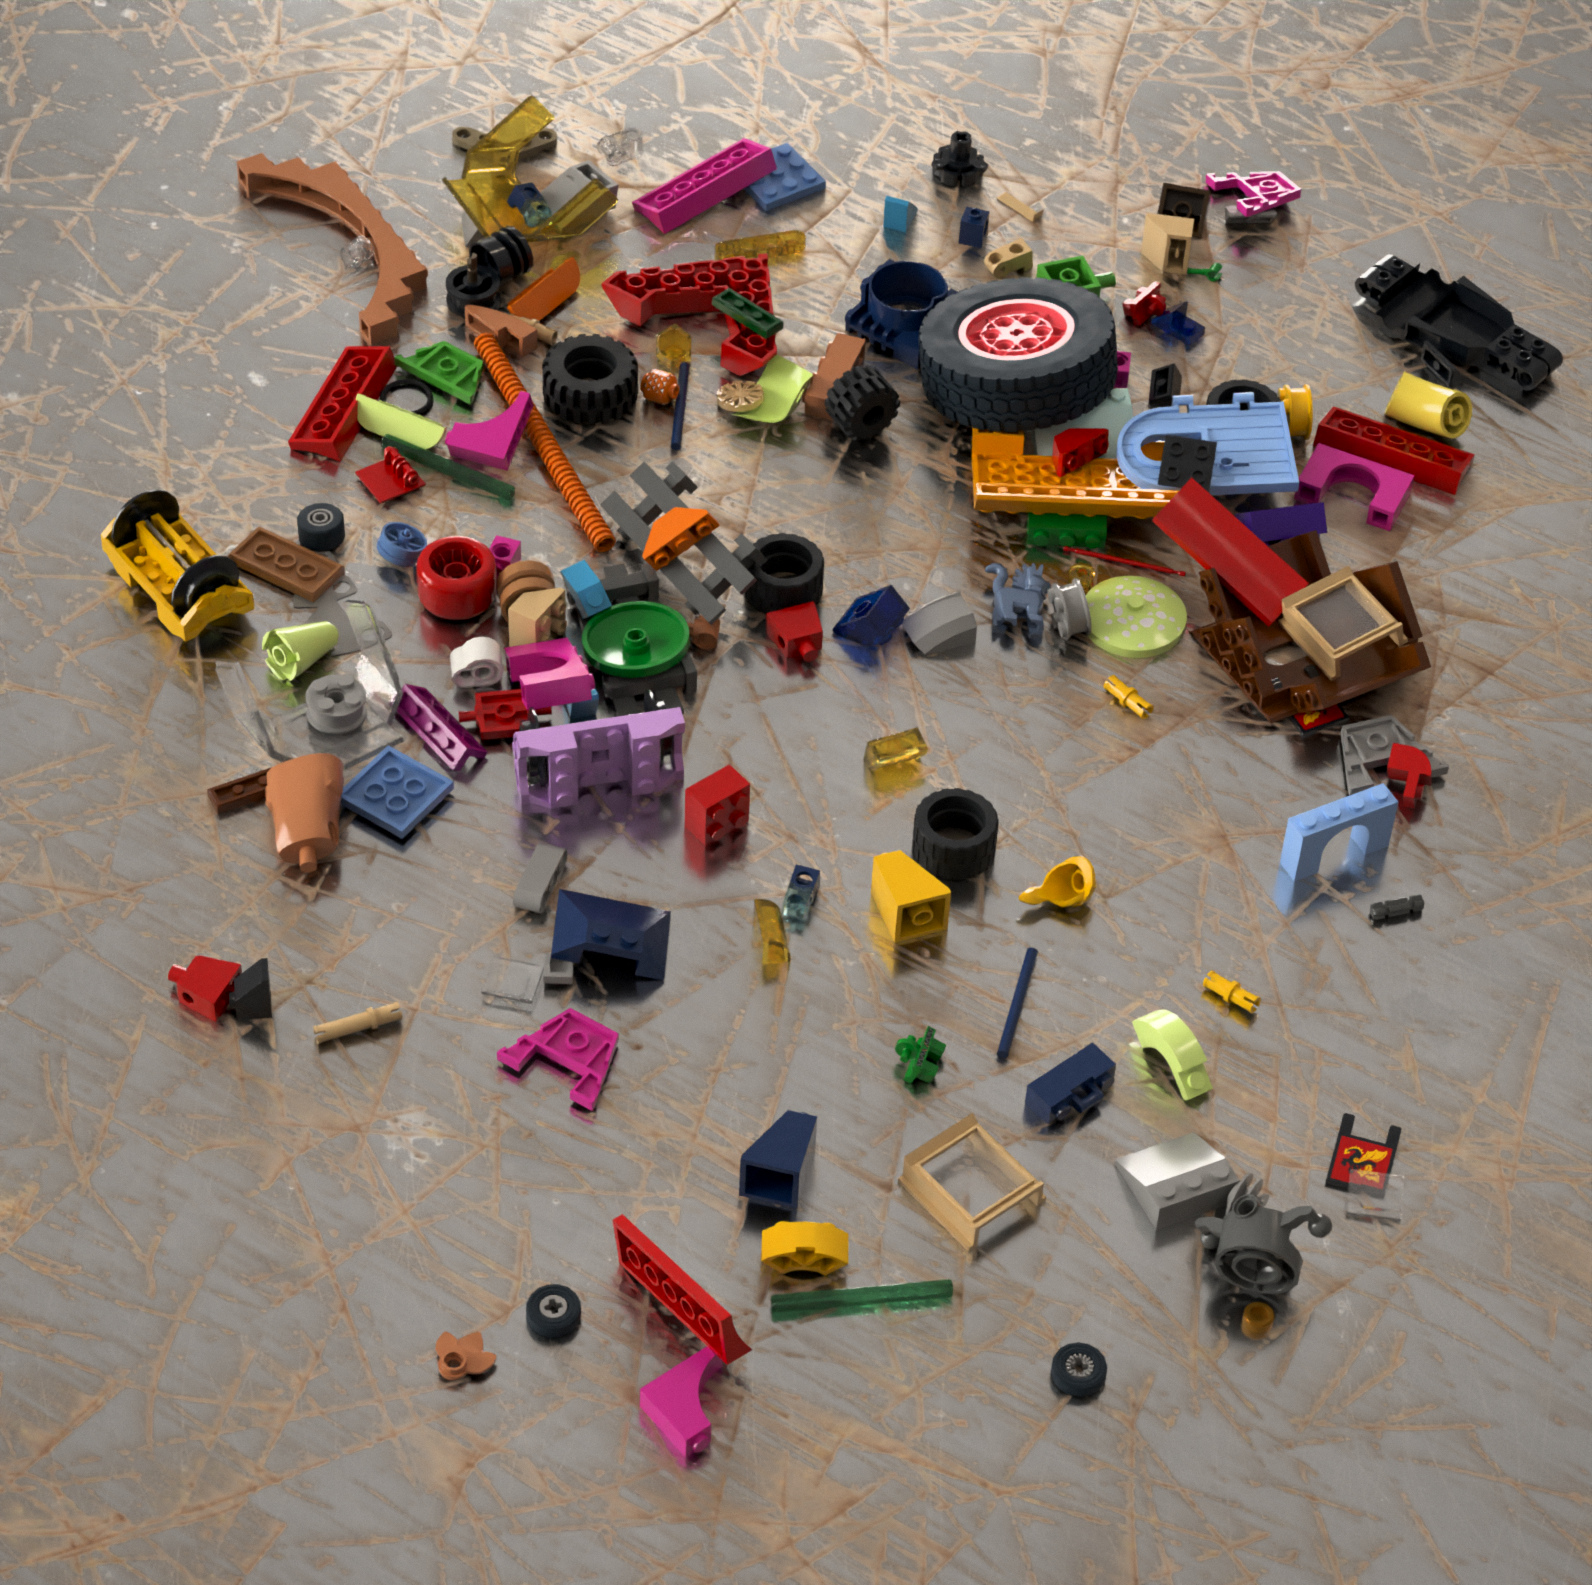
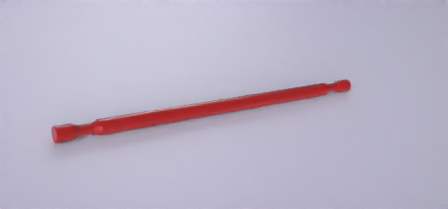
M1069 546L1063 547V551H1071L1076 554L1170 574L1174 573L1183 577L1186 574L1185 571H1176L1171 568L1078 548L1074 549Z

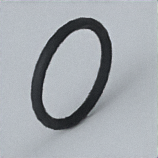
M413 379L393 381L380 394V400L385 401L386 393L394 386L413 384L423 388L428 395L426 404L418 410L410 411L418 415L425 412L433 402L431 389L423 382Z

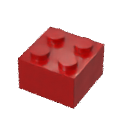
M729 764L686 788L685 827L704 846L720 840L724 835L736 828L743 827L749 822L750 783Z

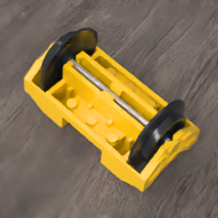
M154 489L133 497L121 508L117 517L101 533L103 551L109 557L117 573L130 587L137 584L141 585L156 602L158 619L172 634L181 637L185 642L197 637L208 623L229 613L245 614L254 610L253 593L239 579L240 572L235 561L227 556L217 555L179 514V505L176 497L168 491Z

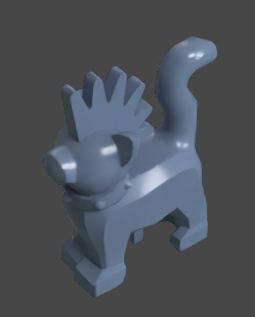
M992 563L986 566L985 572L998 575L993 581L992 589L994 593L992 633L1005 634L1007 628L1003 625V622L1009 621L1013 626H1017V618H1025L1029 634L1042 636L1044 630L1043 616H1041L1043 602L1046 600L1047 589L1051 588L1050 582L1042 578L1043 564L1039 566L1038 570H1036L1035 563H1032L1029 567L1023 564V572L1016 568L1015 574L1017 576H1013L1012 588L1005 587L1008 573L1003 565Z

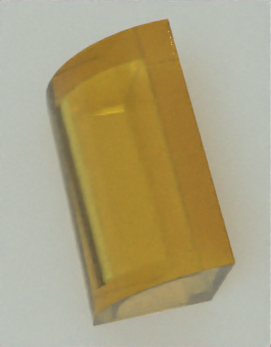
M918 727L868 741L863 759L869 769L876 771L926 756L928 748Z
M754 899L753 923L762 965L790 962L791 955L779 906L766 899Z

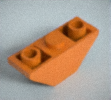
M674 507L653 523L642 557L651 567L658 571L681 553L687 551L699 540L709 535L720 524L707 510Z

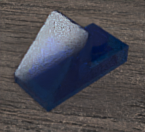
M1187 301L1166 308L1163 314L1151 320V324L1188 346L1205 334V327L1186 316Z

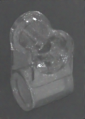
M630 127L604 136L598 141L596 148L600 154L606 157V162L610 166H617L623 162L637 159L643 155L642 131L638 128Z

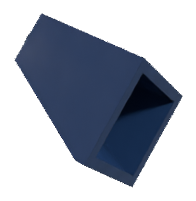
M787 1110L742 1154L740 1159L739 1196L795 1209L798 1208L815 1154L817 1116L809 1115L805 1112Z

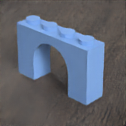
M1382 783L1288 818L1280 864L1294 882L1317 874L1322 852L1327 843L1336 834L1351 826L1350 837L1365 855L1388 847L1398 807L1397 799L1385 784Z

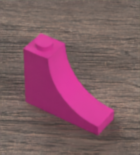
M520 391L515 402L505 412L491 420L473 424L455 422L452 431H448L445 439L450 456L508 471L534 406L530 393Z
M708 1346L640 1388V1407L685 1458L694 1452L703 1451L711 1442V1423L701 1408L699 1397L709 1378L722 1368L723 1361Z

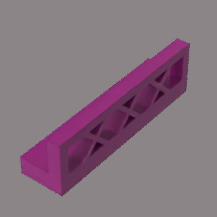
M404 684L391 706L452 770L460 771L470 756L485 758L488 752L426 688Z

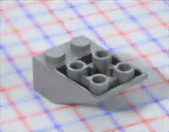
M588 160L569 167L540 192L542 197L535 209L557 228L561 229L615 209L618 184Z

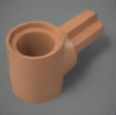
M700 615L697 619H694V623H687L690 638H692V642L698 648L710 650L716 647L720 629L719 619L711 625Z

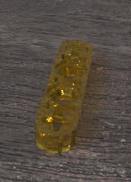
M790 230L722 241L715 246V260L739 256L752 259L758 258V254L767 253L768 258L800 253L806 247V235L799 230ZM767 244H776L778 246L770 247ZM744 248H753L754 250L748 251L744 250Z

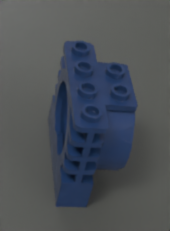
M888 259L883 265H879L876 271L869 277L863 279L860 285L861 301L853 309L851 308L847 311L845 315V331L852 333L854 330L857 331L858 338L864 339L866 336L869 337V343L872 345H876L878 342L881 343V349L886 352L889 349H893V358L918 370L921 367L918 337L923 319L931 309H934L935 305L940 301H944L948 296L957 294L958 291L952 288L948 291V284L942 274L927 264L912 261L894 262V260ZM912 305L922 308V310H899L891 306Z

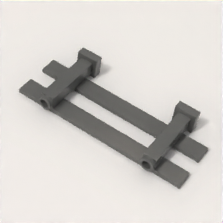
M645 461L630 475L648 495L634 509L615 490L600 504L620 526L617 530L626 541L632 539L643 552L651 531L649 525L662 512L666 514L674 507L688 508L678 496L685 489L692 494L698 488L673 461L666 467L670 474L664 480ZM712 532L694 544L716 567L702 583L677 557L660 569L688 600L685 605L695 615L700 613L711 625L726 611L717 599L731 585L743 595L757 581L747 569L754 563L761 567L767 561V558L742 533L734 540L739 547L733 553Z
M624 563L604 567L607 579L600 581L610 601L616 600L617 604L639 601L637 595L646 594L649 601L659 599V579L655 569L648 563L641 564V572L628 574ZM567 587L568 603L569 605H574L576 613L584 630L588 621L596 614H593L585 619H582L579 610ZM690 653L685 654L679 663L673 667L651 676L627 678L613 676L600 671L604 681V694L606 698L610 697L617 717L640 713L634 695L644 694L646 690L653 692L656 700L662 699L666 709L680 707L682 714H684V708L675 687L684 685L686 692L697 690V670Z

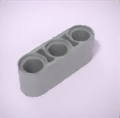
M543 842L538 843L516 887L513 897L514 907L539 914L543 913L566 865L567 849Z

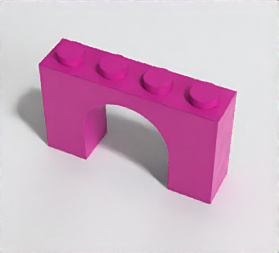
M1318 443L1299 476V488L1295 492L1294 499L1308 504L1319 503L1331 486L1342 482L1358 483L1367 487L1374 494V498L1369 506L1366 524L1391 531L1411 494L1414 475Z
M567 637L504 648L507 674L512 682L520 681L522 701L527 711L530 707L540 709L592 700L591 690L595 689L593 674H589L587 664H583L582 656L578 655L576 646H572Z

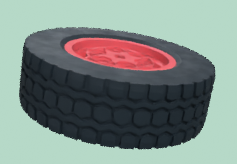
M1019 277V279L1007 278L1001 281L994 280L985 284H977L969 289L960 290L957 294L948 296L944 301H940L934 306V309L927 313L919 330L918 343L922 384L927 400L943 416L946 415L948 419L954 422L958 421L959 424L968 427L973 426V428L988 429V431L1001 432V430H1005V432H1018V430L1031 431L1037 428H1049L1051 425L1057 426L1066 423L1068 420L1072 421L1079 418L1082 414H1086L1093 410L1094 407L1100 405L1111 393L1116 382L1118 359L1116 328L1112 311L1102 298L1099 299L1098 295L1069 282L1064 283L1061 280L1055 279L1047 280V278L1035 277V279H1031V277Z

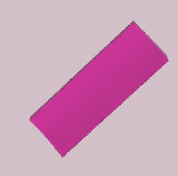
M743 138L633 201L634 211L645 216L666 234L775 171L777 167L772 150L767 146Z

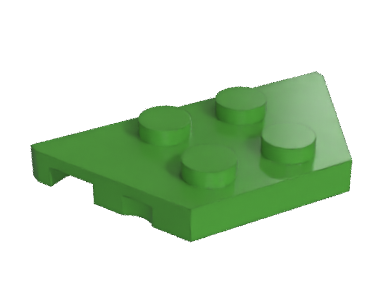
M446 341L435 343L430 347L416 349L415 355L403 358L401 354L395 357V365L470 405L473 403L484 369L482 360Z

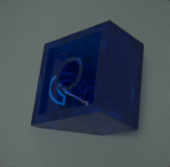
M888 585L857 597L832 631L836 635L866 647L876 644L884 645L892 638L893 635L891 633L894 629L903 623L904 616L910 608L892 585Z

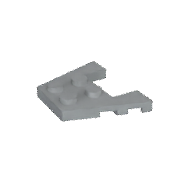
M1392 715L1344 725L1341 728V741L1349 796L1374 787V783L1366 770L1388 765L1393 743L1409 745L1421 750L1430 761L1432 777L1447 774L1449 766L1444 760H1437L1433 756V751L1427 745L1421 746L1414 739L1415 735Z

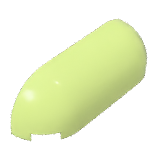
M357 394V420L365 429L418 450H425L436 446L446 433L447 427L442 426V424L388 402L377 401L366 395Z

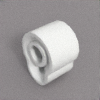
M489 637L472 638L463 646L454 649L450 654L452 681L460 688L487 687L497 683L502 678L503 665L500 645Z

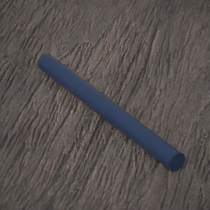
M682 362L679 368L678 385L680 390L675 403L671 449L675 451L681 448L690 368L687 362Z
M1032 947L1026 951L997 1051V1056L1000 1058H1007L1035 965L1038 951Z

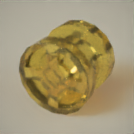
M1085 563L1074 564L1069 570L1068 584L1072 583L1074 578H1078L1086 595L1094 587V568Z

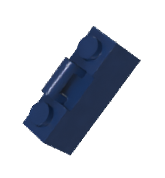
M1092 1042L1028 1084L1025 1104L1047 1124L1056 1119H1064L1070 1113L1071 1106L1077 1112L1082 1113L1104 1098L1102 1091L1108 1090L1113 1085L1116 1063Z

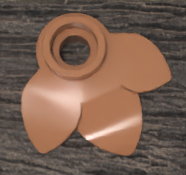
M445 1331L436 1342V1352L440 1357L438 1362L439 1373L449 1380H458L467 1374L484 1373L494 1365L497 1358L491 1352H483V1338L480 1332L468 1334L457 1340L452 1334Z

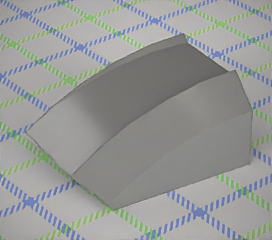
M954 592L937 598L916 609L901 622L912 642L925 655L935 654L976 642L977 625L974 613L969 609L961 596V592Z

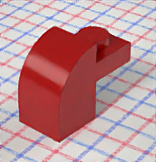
M1393 743L1387 766L1388 778L1406 782L1403 804L1404 807L1415 809L1416 801L1422 800L1424 785H1432L1431 764L1428 757L1418 748Z

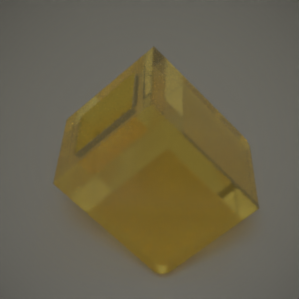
M676 323L660 331L656 335V357L671 369L679 366L682 362L690 360L691 335Z

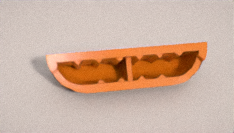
M574 257L566 259L557 269L553 270L551 268L510 300L507 303L509 313H513L518 317L523 316L530 320L534 318L540 321L577 290L580 283V271Z

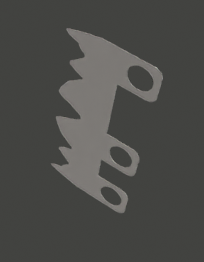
M314 551L318 554H324L336 562L329 551ZM341 576L335 582L344 581L350 585V589L345 593L335 592L332 585L314 603L296 594L293 596L294 607L317 608L307 619V624L328 621L337 628L339 643L337 649L330 656L355 652L392 636V632L380 620L357 628L336 601L357 591L356 585L348 576ZM380 626L385 632L379 638H372L367 634V631L370 627Z

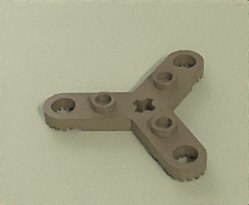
M462 126L453 130L452 143L454 146H458V148L468 149V152L491 160V190H494L497 194H500V192L502 194L506 192L507 194L508 191L511 192L514 189L515 162L541 153L542 150H549V148L555 147L557 145V133L550 128H540L504 141L473 128Z

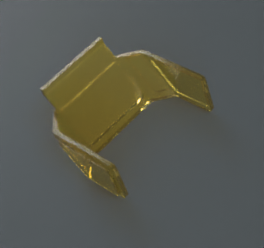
M533 95L526 98L466 152L461 179L449 180L446 177L442 179L484 237L490 236L493 232L509 225L519 230L527 242L570 239L575 235H581L618 202L616 195L600 180L595 178L549 219L545 218L535 208L519 211L518 208H511L506 202L514 187L521 184L515 176L520 149L554 120L552 112Z

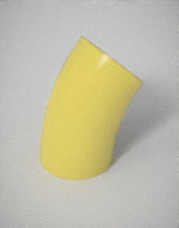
M1403 372L1384 414L1424 431L1453 439L1461 436L1469 426L1472 417V404L1466 393L1446 388Z

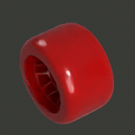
M448 536L433 541L419 555L416 566L417 591L422 605L430 613L448 620H466L482 614L491 606L497 593V569L495 557L485 544L470 537Z

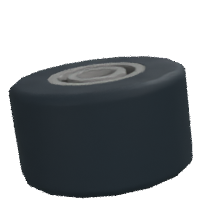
M315 503L306 506L297 516L299 541L304 547L314 551H328L336 548L343 542L345 538L344 516L338 507L328 503Z

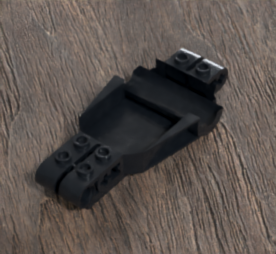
M1387 255L1355 281V288L1358 294L1377 305L1375 321L1380 331L1386 336L1400 338L1420 348H1423L1424 341L1428 340L1445 358L1464 366H1476L1521 393L1524 390L1530 391L1534 389L1563 363V356L1556 347L1514 324L1512 313L1465 276H1462L1457 282L1453 280L1451 284H1447L1440 278V272L1432 268L1424 274L1419 271L1420 263L1413 267L1396 256Z

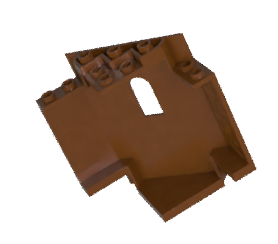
M1316 530L1268 546L1309 583L1307 586L1331 575ZM1398 561L1360 569L1352 573L1398 622L1403 624V634L1408 638V642L1398 646L1388 635L1341 659V677L1333 681L1324 674L1309 656L1280 666L1272 665L1265 661V653L1295 642L1279 624V620L1283 618V613L1268 627L1219 582L1215 567L1199 572L1200 585L1206 593L1209 601V612L1214 617L1215 622L1189 631V633L1271 724L1297 713L1328 708L1431 668L1424 643L1418 642V638L1423 637ZM1345 585L1297 609L1334 650L1380 627L1345 590ZM1315 665L1319 676L1310 678L1306 671H1304V667ZM1271 678H1279L1283 687L1275 690Z

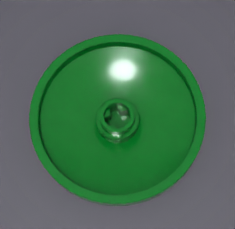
M649 601L620 603L600 611L588 621L582 633L583 652L589 663L604 673L627 678L651 676L673 667L685 656L690 645L689 626L685 618L669 606Z

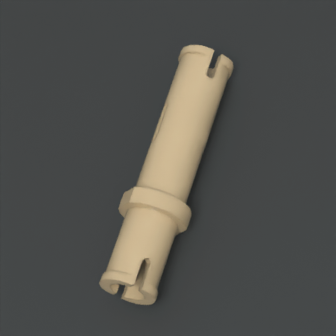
M398 1001L375 1009L370 1007L365 1012L313 1026L314 1035L324 1032V1034L315 1037L317 1044L369 1028L374 1030L379 1025L402 1020L401 1011L391 1013L399 1010Z

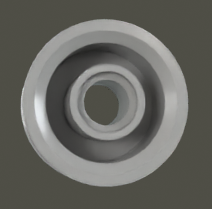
M1074 578L1072 583L1062 586L1053 583L1052 588L1047 589L1050 604H1053L1055 613H1051L1054 628L1059 629L1061 637H1064L1065 640H1070L1071 635L1082 632L1085 635H1090V611L1085 592L1078 578Z
M349 674L328 675L312 681L306 691V703L308 705L306 714L309 723L315 729L329 734H343L357 729L363 724L367 716L364 686Z

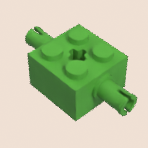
M1083 255L1042 263L1037 266L1036 278L1061 280L1064 283L1076 284L1077 287L1081 286L1088 289L1089 292L1095 293L1099 296V299L1101 289L1116 286V278L1112 271L1094 275Z

